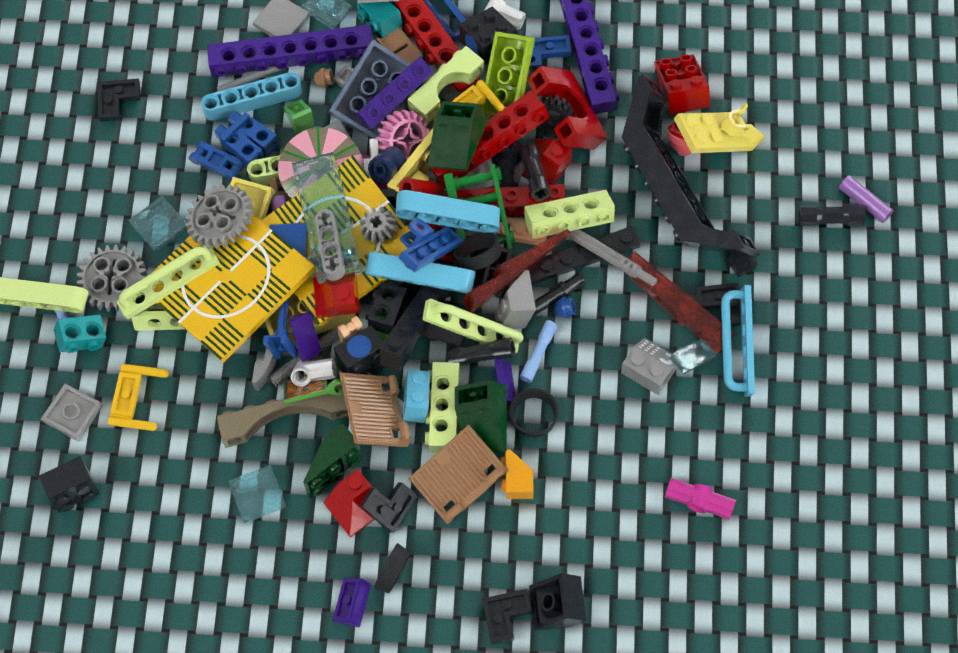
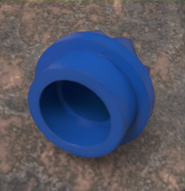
M562 297L557 300L554 305V311L559 317L570 318V315H575L576 310L573 298Z

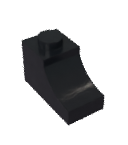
M518 140L493 157L501 171L502 180H499L501 183L499 185L500 188L517 187L523 174L525 165L522 163L520 149L523 145Z

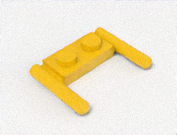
M483 80L477 81L476 86L472 85L451 101L482 105L486 102L485 99H488L498 112L504 109V105Z
M121 364V372H119L108 425L155 431L157 429L155 422L133 419L142 383V375L167 378L169 371L161 368Z

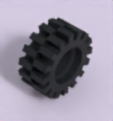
M548 95V99L543 97L541 102L544 104L547 112H558L561 118L557 120L547 119L538 125V130L541 132L544 129V134L548 135V132H551V136H555L554 128L567 116L572 117L573 109L570 107L569 101L565 103L566 99L563 97L559 100L558 95H555V99L552 98V95Z

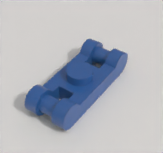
M203 141L198 142L196 151L192 152L188 157L192 163L201 165L225 177L230 182L233 177L238 178V172L242 171L245 167V163L240 159ZM228 164L232 165L230 170L226 168Z

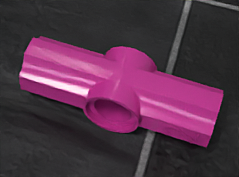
M671 478L665 494V498L683 503L692 511L698 513L708 512L729 520L736 502L735 499L714 493L708 486L702 484L691 485Z

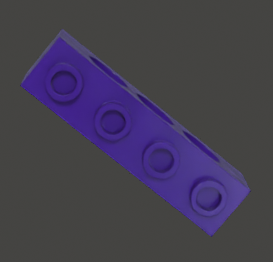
M418 57L355 115L369 130L372 129L433 74L434 71L421 57Z

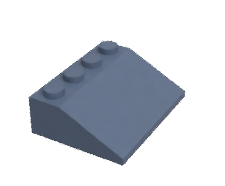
M372 40L327 113L360 133L376 139L381 134L377 129L383 128L381 121L387 122V115L393 116V111L400 112L404 110L408 104L407 99L409 95L370 130L355 114L406 69L410 63Z

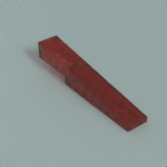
M566 229L499 265L492 273L495 277L494 279L468 292L462 299L469 312L474 313L517 279L524 270L531 268L568 237L570 231Z
M634 252L628 259L641 266L643 271L657 278V282L654 286H651L638 277L634 278L629 274L627 275L682 326L686 324L718 354L723 349L722 323L637 252ZM731 331V339H732L736 334H734V333Z

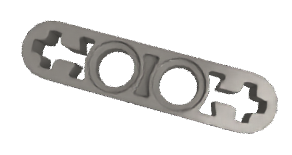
M325 209L316 214L315 224L323 270L326 277L334 281L343 277L345 267L337 221L333 212ZM325 219H327V226L324 225ZM327 234H334L330 239H323ZM330 250H337L334 255H326ZM334 263H335L336 267H335V270L333 271V268H332V265H331V264H334Z

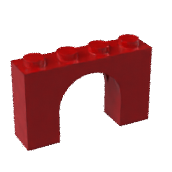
M540 66L527 78L536 96L548 97V95H552V98L555 99V95H558L559 100L563 97L566 99L565 103L569 101L570 107L573 109L572 117L567 116L554 128L563 146L594 150L608 138L572 71Z

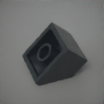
M560 573L529 585L535 631L568 628L586 622L581 576Z

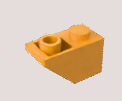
M507 449L506 457H501L502 464L508 469L506 478H501L502 492H506V499H533V470L514 452Z

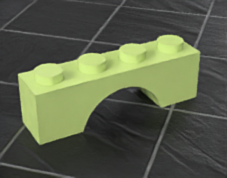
M467 46L461 51H456L448 63L442 64L436 74L428 77L418 90H414L407 99L408 110L423 117L422 120L429 123L441 106L438 97L441 90L454 82L471 84L484 72V60Z

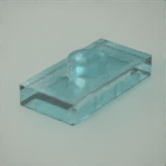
M701 338L673 353L670 359L683 374H686L712 360L716 354Z

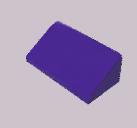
M310 311L289 317L288 319L302 362L321 353V347Z
M494 359L496 382L507 386V406H510L516 396L512 366L502 359Z
M344 578L332 621L352 627H360L371 584L360 578Z

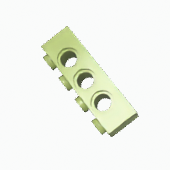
M607 190L525 206L524 223L532 239L614 222L615 205Z
M433 362L432 370H428L430 371L432 388L429 390L431 409L426 417V424H430V430L425 432V445H429L430 453H437L457 435L458 419L455 412V387L459 386V363ZM441 384H446L449 386L445 390H441L438 388V386ZM439 405L448 406L444 411L437 409ZM440 425H444L447 427V429L442 432L436 430V428Z

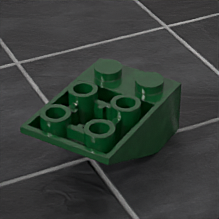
M442 101L434 122L428 161L429 168L467 171L488 123V118L481 104Z
M493 380L456 386L455 412L461 431L470 425L493 453L507 451V386Z
M343 423L324 437L305 476L303 483L309 498L314 495H320L325 490V486L331 482L338 481L343 476V472L349 468L356 467L363 458L360 444H354L352 433Z

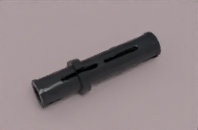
M579 272L568 280L557 283L554 289L535 300L536 311L531 318L556 303L562 297H569L570 293L585 285L586 283Z

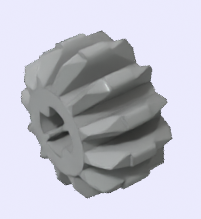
M373 207L372 213L364 212L366 219H360L362 226L360 227V232L364 235V239L366 241L371 240L374 245L379 240L382 244H385L384 239L386 238L392 240L391 233H396L397 231L395 227L397 221L392 217V213L389 210L385 212L382 207H380L378 212Z

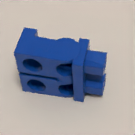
M234 111L228 118L229 123L232 124L228 129L223 125H219L215 129L216 137L221 141L222 147L243 161L246 168L251 161L263 159L264 156L267 158L279 146L277 134L251 118L246 112L240 114Z

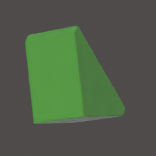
M302 99L283 107L296 134L315 126L312 110Z

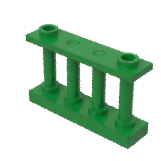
M490 164L491 171L461 178L453 177L452 173L444 174L449 198L482 204L498 201L500 222L503 223L505 233L498 236L499 244L507 243L508 249H513L512 244L516 243L513 231L508 229L498 180H502L500 167L495 168V164ZM488 180L494 181L496 191L494 193L462 199V197L457 198L456 190L460 189V186ZM455 228L456 233L463 240L466 239L465 232L469 230Z

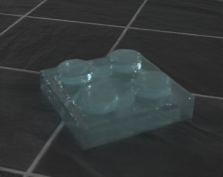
M163 196L128 220L134 230L155 253L188 229L185 226L186 221Z
M271 465L229 480L244 523L286 508Z

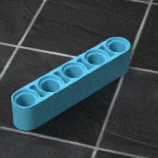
M290 72L208 94L201 100L204 115L208 120H218L229 117L234 111L244 113L298 98L302 93L300 77L296 73Z
M402 190L397 193L396 216L399 218L413 221L421 219L425 223L482 233H496L499 231L500 209L497 206L409 190Z
M369 252L365 271L367 275L472 294L475 271L430 263L420 270L413 272L405 266L398 258L399 256Z

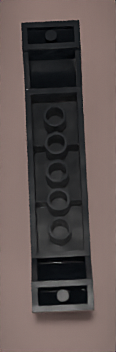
M642 74L638 77L622 133V139L625 143L623 147L634 158L633 164L640 173L642 172L645 177L643 182L648 189L653 191L655 203L664 210L663 217L669 224H672L674 236L679 242H685L686 245H691L698 249L756 258L760 254L750 237L735 229L726 232L714 228L659 134L664 105L669 100L658 83Z

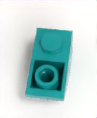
M389 1L356 2L358 18L362 22L370 24L371 30L377 32L381 37L387 36L402 26L400 11Z

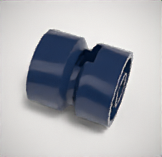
M386 147L370 160L368 164L370 176L379 183L389 182L406 162L405 155L397 147Z

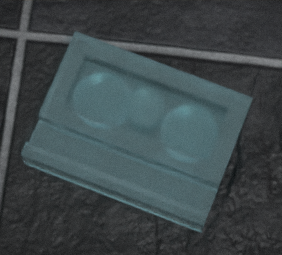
M308 0L305 4L303 3L302 9L308 11L311 16L331 29H336L338 23L340 24L352 11V5L344 0Z

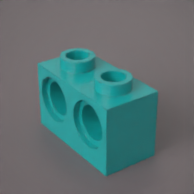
M101 315L58 319L53 329L59 352L74 353L86 349L90 351L102 348L106 340Z

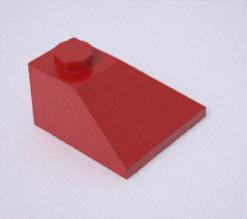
M536 139L534 143L536 147H539L545 179L548 181V185H554L571 163L572 149L563 146L556 139ZM524 168L522 177L528 180L526 169Z
M356 270L345 272L342 278L334 281L329 280L326 275L313 277L317 319L360 313Z
M358 469L341 480L323 502L350 538L374 521L371 516L359 507L362 499L372 486Z

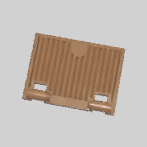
M340 372L339 375L354 444L408 447V441L411 437L408 424L402 418L397 396L400 392L397 377L395 375L388 377ZM382 384L389 385L390 391H383ZM392 430L400 431L401 437L394 438Z
M468 425L408 479L442 519L449 524L456 515L463 512L489 489L500 476L506 474L508 469L471 426ZM493 465L496 469L487 475L484 471ZM452 500L455 505L446 511L444 507Z

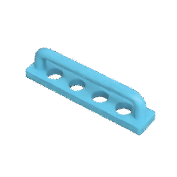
M744 285L740 290L725 293L721 301L724 382L729 389L744 392V397H751L755 393L751 285ZM732 299H740L743 383H736L732 378L730 301Z

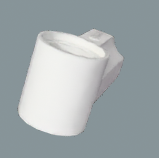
M490 0L484 10L493 6L517 30L521 29L526 13L507 6L504 0Z
M333 358L317 361L307 360L304 362L300 360L292 371L291 380L297 386H306L309 382L333 379L337 377V366ZM299 371H304L307 375H302Z

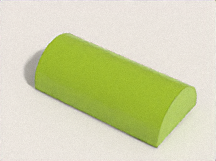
M495 31L485 83L504 105V108H506L525 93L535 38ZM485 99L486 102L481 106L486 116L497 114L498 111L488 99Z

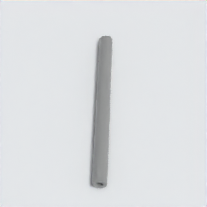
M276 66L268 67L266 71H256L216 88L219 92L245 85L283 69H278Z

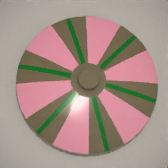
M312 128L297 134L287 143L279 159L278 174L283 190L292 199L352 155L363 168V160L358 147L347 135L331 128Z

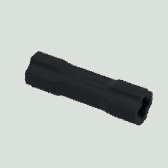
M527 143L521 147L520 155L522 163L525 165L529 181L528 187L531 197L535 201H543L549 197L550 189L542 168L539 147H536L535 143Z
M847 205L845 207L799 206L798 218L800 226L835 223L864 225L866 213L864 205Z
M511 337L469 346L449 347L447 350L448 362L459 363V366L492 359L512 358L516 354L514 340Z

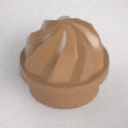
M323 67L315 72L314 82L318 87L329 88V85H334V76L331 68L326 69Z

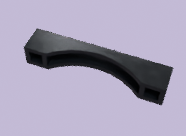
M439 260L437 263L461 268L459 264L447 260ZM422 285L380 347V365L400 373L409 360L418 337L426 324V321L423 320L426 300L433 299L442 302L450 297L454 291Z

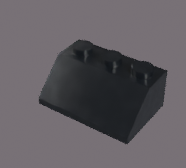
M413 292L405 302L401 316L418 292ZM448 300L441 302L475 314L476 308ZM441 313L443 321H448L447 313ZM460 318V326L466 329V321ZM426 322L420 333L427 340L442 341L452 347L461 346L467 338Z

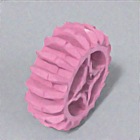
M393 111V116L387 115V122L381 121L383 128L377 129L381 133L380 136L376 137L380 141L379 149L382 151L388 146H393L394 142L395 147L404 153L407 161L431 131L429 128H426L428 123L422 120L423 117L413 111Z

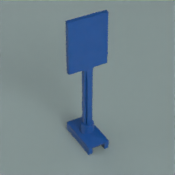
M308 223L270 225L269 228L306 258ZM289 298L278 308V323L275 335H264L263 344L276 359H281L282 352H288L293 358H298V349L288 338Z

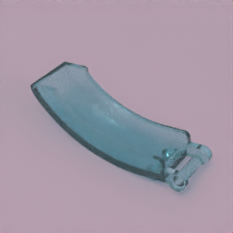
M334 152L292 163L293 175L303 208L318 283H326V280H328L323 271L315 224L316 214L325 209L331 210L337 221L344 264L352 262V264L344 266V275L354 272L355 274L362 273L352 219ZM327 219L324 220L325 226L328 225ZM327 234L323 239H330L334 234ZM330 250L326 255H334L337 250Z

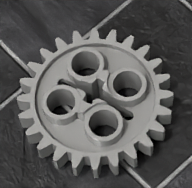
M221 184L218 190L215 186H212V192L204 190V196L197 195L198 202H191L194 208L187 209L190 215L185 216L188 221L185 226L188 228L187 232L196 243L198 242L201 247L206 245L210 249L214 245L216 249H219L222 243L225 247H227L228 241L234 244L236 236L242 238V231L248 232L246 225L252 224L250 218L254 217L252 212L254 206L251 204L252 201L244 190H240L238 186L233 188L229 184L225 188Z
M115 244L113 250H110L109 246L106 245L105 251L97 248V255L90 252L91 259H83L86 266H79L81 273H77L79 279L77 285L89 291L87 301H89L91 307L97 304L100 311L104 306L107 312H110L111 307H115V310L119 311L117 301L122 291L117 289L121 286H126L125 289L145 278L148 273L144 269L146 266L141 261L140 255H135L133 249L127 252L126 246H123L119 250ZM107 266L106 269L99 270L100 267ZM123 267H129L125 271H120ZM104 285L102 289L96 290L98 286Z

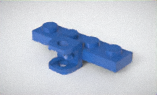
M569 35L535 38L529 69L536 71L541 66L542 59L571 56Z
M416 219L408 226L411 231L400 238L407 249L402 251L398 258L407 268L416 272L459 247L463 239L447 226L432 234L434 230L421 219Z

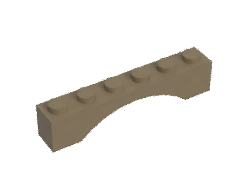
M342 384L335 386V389L342 388ZM344 393L339 396L324 394L287 404L284 403V399H273L265 402L263 405H249L244 407L243 410L223 412L222 415L217 416L223 444L225 448L247 443L264 425L286 415L298 413L315 414L331 420L348 417Z

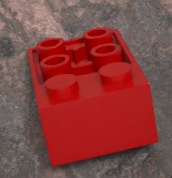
M685 54L681 57L664 58L654 61L660 87L669 100L665 103L669 115L710 107L709 84L694 54Z

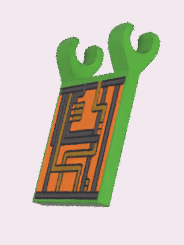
M336 365L337 371H341V367ZM340 375L333 379L309 382L306 386H297L292 381L283 383L284 403L287 404L324 394L342 395V388L335 389L336 385H341Z

